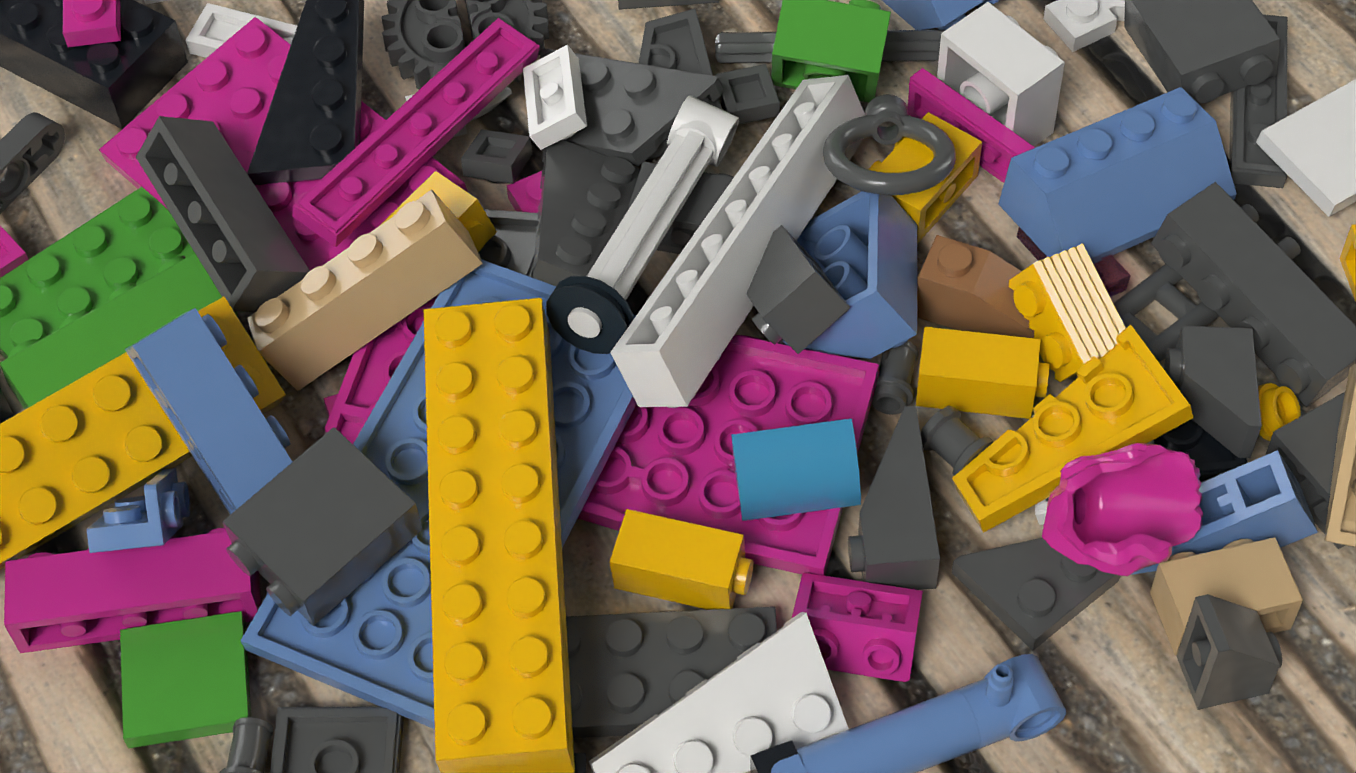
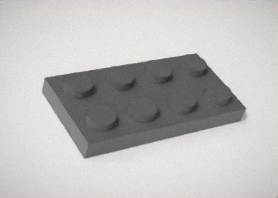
M775 607L566 616L573 738L626 736L655 714L659 715L686 696L685 693L705 679H710L737 660V657L777 632Z

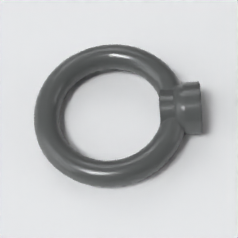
M885 94L877 96L869 102L865 110V116L849 120L834 129L825 141L823 157L826 167L833 176L854 189L880 195H905L930 189L942 182L954 168L956 151L953 142L943 130L925 120L909 116L908 107L901 98ZM884 122L895 123V125L890 127L879 126ZM871 136L878 143L884 145L897 143L902 137H907L921 142L930 148L934 158L926 166L913 171L883 173L871 171L854 164L846 157L845 150L852 143Z

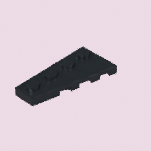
M306 0L247 172L255 186L322 179L360 144L364 0Z

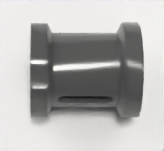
M949 405L935 413L921 430L923 449L925 451L934 450L953 467L952 474L955 476L994 441L989 437H978L960 420V411L954 406Z

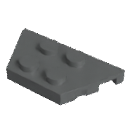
M544 48L540 54V59L556 50ZM575 53L579 58L587 127L577 131L566 141L608 157L615 156L626 159L632 165L639 166L658 150L661 142L668 138L673 122L683 102L689 95L699 100L707 97L714 102L721 96L723 87L718 76Z

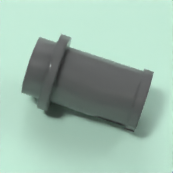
M909 341L897 348H890L882 352L879 377L877 378L872 405L876 410L884 414H900L904 407L909 406L913 401L914 391L910 385L919 352L917 347Z
M247 717L237 719L233 725V738L227 767L223 768L219 773H264L271 736H273V726L258 718Z

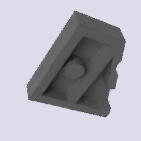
M1043 538L961 555L953 561L952 574L1032 651L1114 586L1120 579V575L1102 572L1091 565L1075 563L1051 548Z

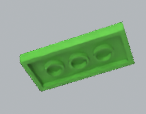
M140 187L0 278V354L7 359L10 351L17 345L31 339H36L37 341L57 331L59 325L72 314L80 311H87L89 313L107 303L112 293L120 287L130 283L139 285L155 276L159 268L170 259L177 256L188 257L195 252L170 212L149 192Z

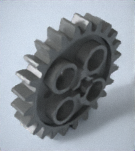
M456 0L387 1L388 14L382 16L384 29L382 36L385 51L388 52L391 66H399L401 78L405 80L414 76L416 88L419 90L465 49ZM465 0L473 40L497 18H500L540 46L538 55L545 48L544 40L549 39L547 4L542 3V0ZM521 74L514 81H521Z

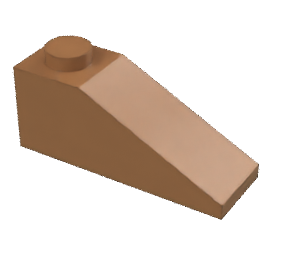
M936 235L918 276L917 318L955 330L1034 338V330L1029 328V320L1025 319L1015 306L1013 299L1014 290L1008 287L1009 280L1021 271L989 250Z

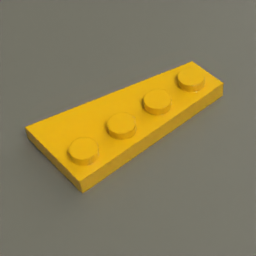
M1131 324L1115 337L1117 344L1100 359L1093 356L1076 371L1078 378L1056 397L1049 394L1033 408L1035 415L1018 430L1008 429L952 477L956 490L983 533L1048 498L1050 493L1060 484L1061 469L1068 462L1080 456L1099 455L1135 443L1147 444L1193 419L1191 405Z

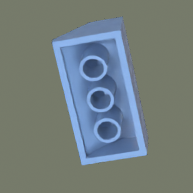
M1179 87L1012 157L998 204L1047 257L1059 254L1064 250L1083 243L1095 264L1155 237L1168 213L1214 182L1233 200L1237 193L1216 120L1182 87Z

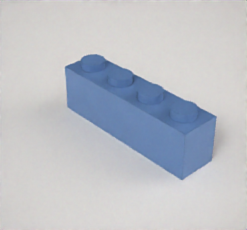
M194 308L127 347L125 351L231 515L293 462L285 450L291 443L277 419L272 415L265 418L253 400L254 397L259 395V392L248 372L241 365L233 368L222 351L221 347L225 346L227 341L218 324L209 314L201 317L197 309Z

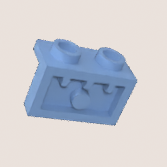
M176 468L163 469L144 485L145 496L119 499L115 501L114 508L103 510V516L86 529L89 553L164 545L183 526V518L190 516L188 486L186 482H178Z

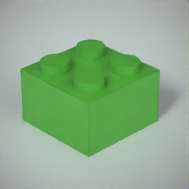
M783 0L772 52L771 79L773 85L797 89L802 80L849 75L859 101L869 103L875 98L891 11L880 10V5L868 0H851L849 4L829 0Z

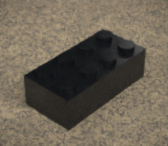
M0 0V67L120 129L126 127L188 63L176 21L135 0H120L121 41L67 47L63 36V0Z

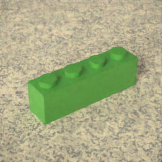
M195 253L188 257L177 256L164 263L155 276L139 285L130 283L120 287L112 293L107 303L91 312L80 311L67 317L59 325L57 331L39 341L31 339L17 345L10 351L7 359L0 362V366L8 386L25 410L126 352L125 349L183 313L194 308L199 311L222 298Z

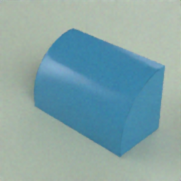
M852 418L731 435L742 521L861 505L860 474Z

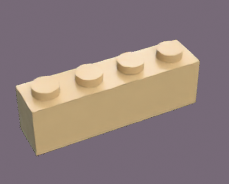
M430 190L416 201L405 204L396 215L370 233L355 239L350 247L323 266H318L309 271L300 282L277 298L263 303L257 312L247 318L256 348L261 356L297 391L301 390L482 265L483 263L469 231L435 192Z

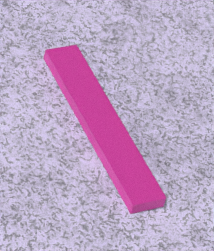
M497 18L293 204L292 217L334 247H337L523 72L524 67L538 58L540 46L500 18Z

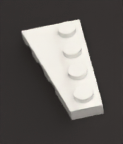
M800 612L783 624L784 627L761 643H756L723 670L685 693L686 696L659 715L655 714L591 759L589 762L593 773H746L750 771V755L790 740L793 741L795 748L798 749L849 730L807 613Z

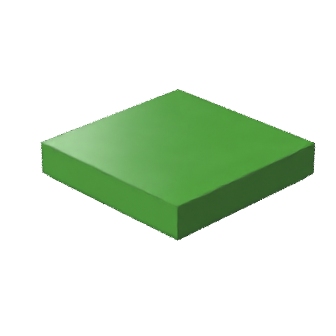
M242 611L120 629L123 740L128 749L231 733L237 719L251 717L248 653L241 643V639L246 632V621Z

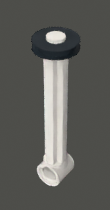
M691 95L685 99L671 127L667 140L668 148L588 275L569 276L559 281L546 302V315L554 330L565 341L578 349L594 354H609L633 321V314L626 299L708 165L718 167L722 162L735 135L739 117Z

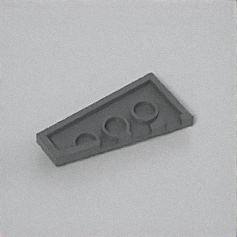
M560 140L544 148L542 156L544 167L540 181L542 192L538 206L537 219H539V228L535 242L533 278L553 286H557L559 281L569 276L588 275L627 213L640 172V168L634 167L626 159L615 156L608 157L566 140Z

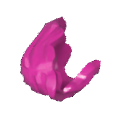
M1135 443L1099 455L1080 456L1068 462L1061 469L1060 484L1050 493L1047 502L1042 538L1051 548L1077 564L1091 565L1102 572L1120 576H1129L1145 567L1165 562L1172 555L1173 546L1188 542L1195 537L1202 527L1203 511L1199 507L1202 501V494L1199 492L1201 481L1199 480L1200 470L1195 466V460L1190 459L1189 454L1168 450L1156 444Z

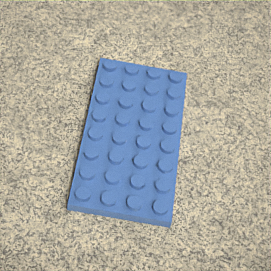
M481 259L482 265L441 292L431 307L441 308L542 298L546 314V302L556 286ZM546 315L550 332L561 539L563 547L637 403L611 353L594 354L576 348L565 341L554 330ZM423 321L353 443L361 453L416 503L423 530L314 626L298 611L292 616L287 615L267 594L243 635L241 643L246 651L435 729Z

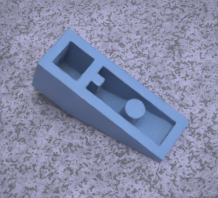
M1274 451L1201 482L1199 492L1202 494V501L1199 507L1203 511L1202 527L1195 537L1188 542L1173 546L1171 556L1181 552H1194L1198 555L1220 550L1227 544L1239 539H1251L1256 542L1276 537L1281 548L1318 533L1301 486L1279 451ZM1158 564L1145 567L1133 574L1157 571Z

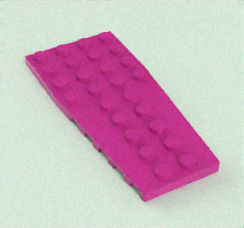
M438 295L354 352L325 425L326 433L335 427L339 432H343L356 440L424 321L423 309H431ZM734 335L687 407H638L636 404L578 519L619 531L626 509L743 534L745 558L752 559L754 564L801 575L804 572L825 576L843 507L742 521L731 435L852 418L858 455L877 378L879 377V364L807 349L797 354L788 345L778 343L774 345L772 342Z

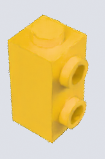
M924 327L916 406L944 409L950 405L963 412L1030 419L1035 397L1045 398L1048 386L1049 363L1039 362L1041 339Z
M626 509L609 562L614 589L707 610L732 609L736 594L746 595L748 592L754 564L752 559L745 558L743 534Z

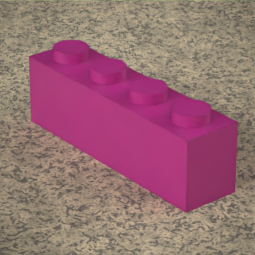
M225 528L213 529L207 534L179 538L171 537L164 545L96 553H89V548L84 551L62 554L35 553L26 559L5 561L4 626L20 653L120 640V629L242 611L246 622H251L261 606L259 572L256 571L252 576H248L232 560L226 551V548L232 543Z

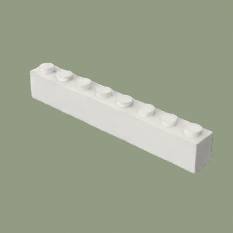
M849 75L802 80L610 352L638 407L677 408L688 406L754 306L747 296V291L773 232L782 225L797 240L830 189L834 186L837 178L828 170L824 162L823 148L825 141L834 129L841 124L865 116ZM863 139L847 147L845 154L849 160L855 154Z

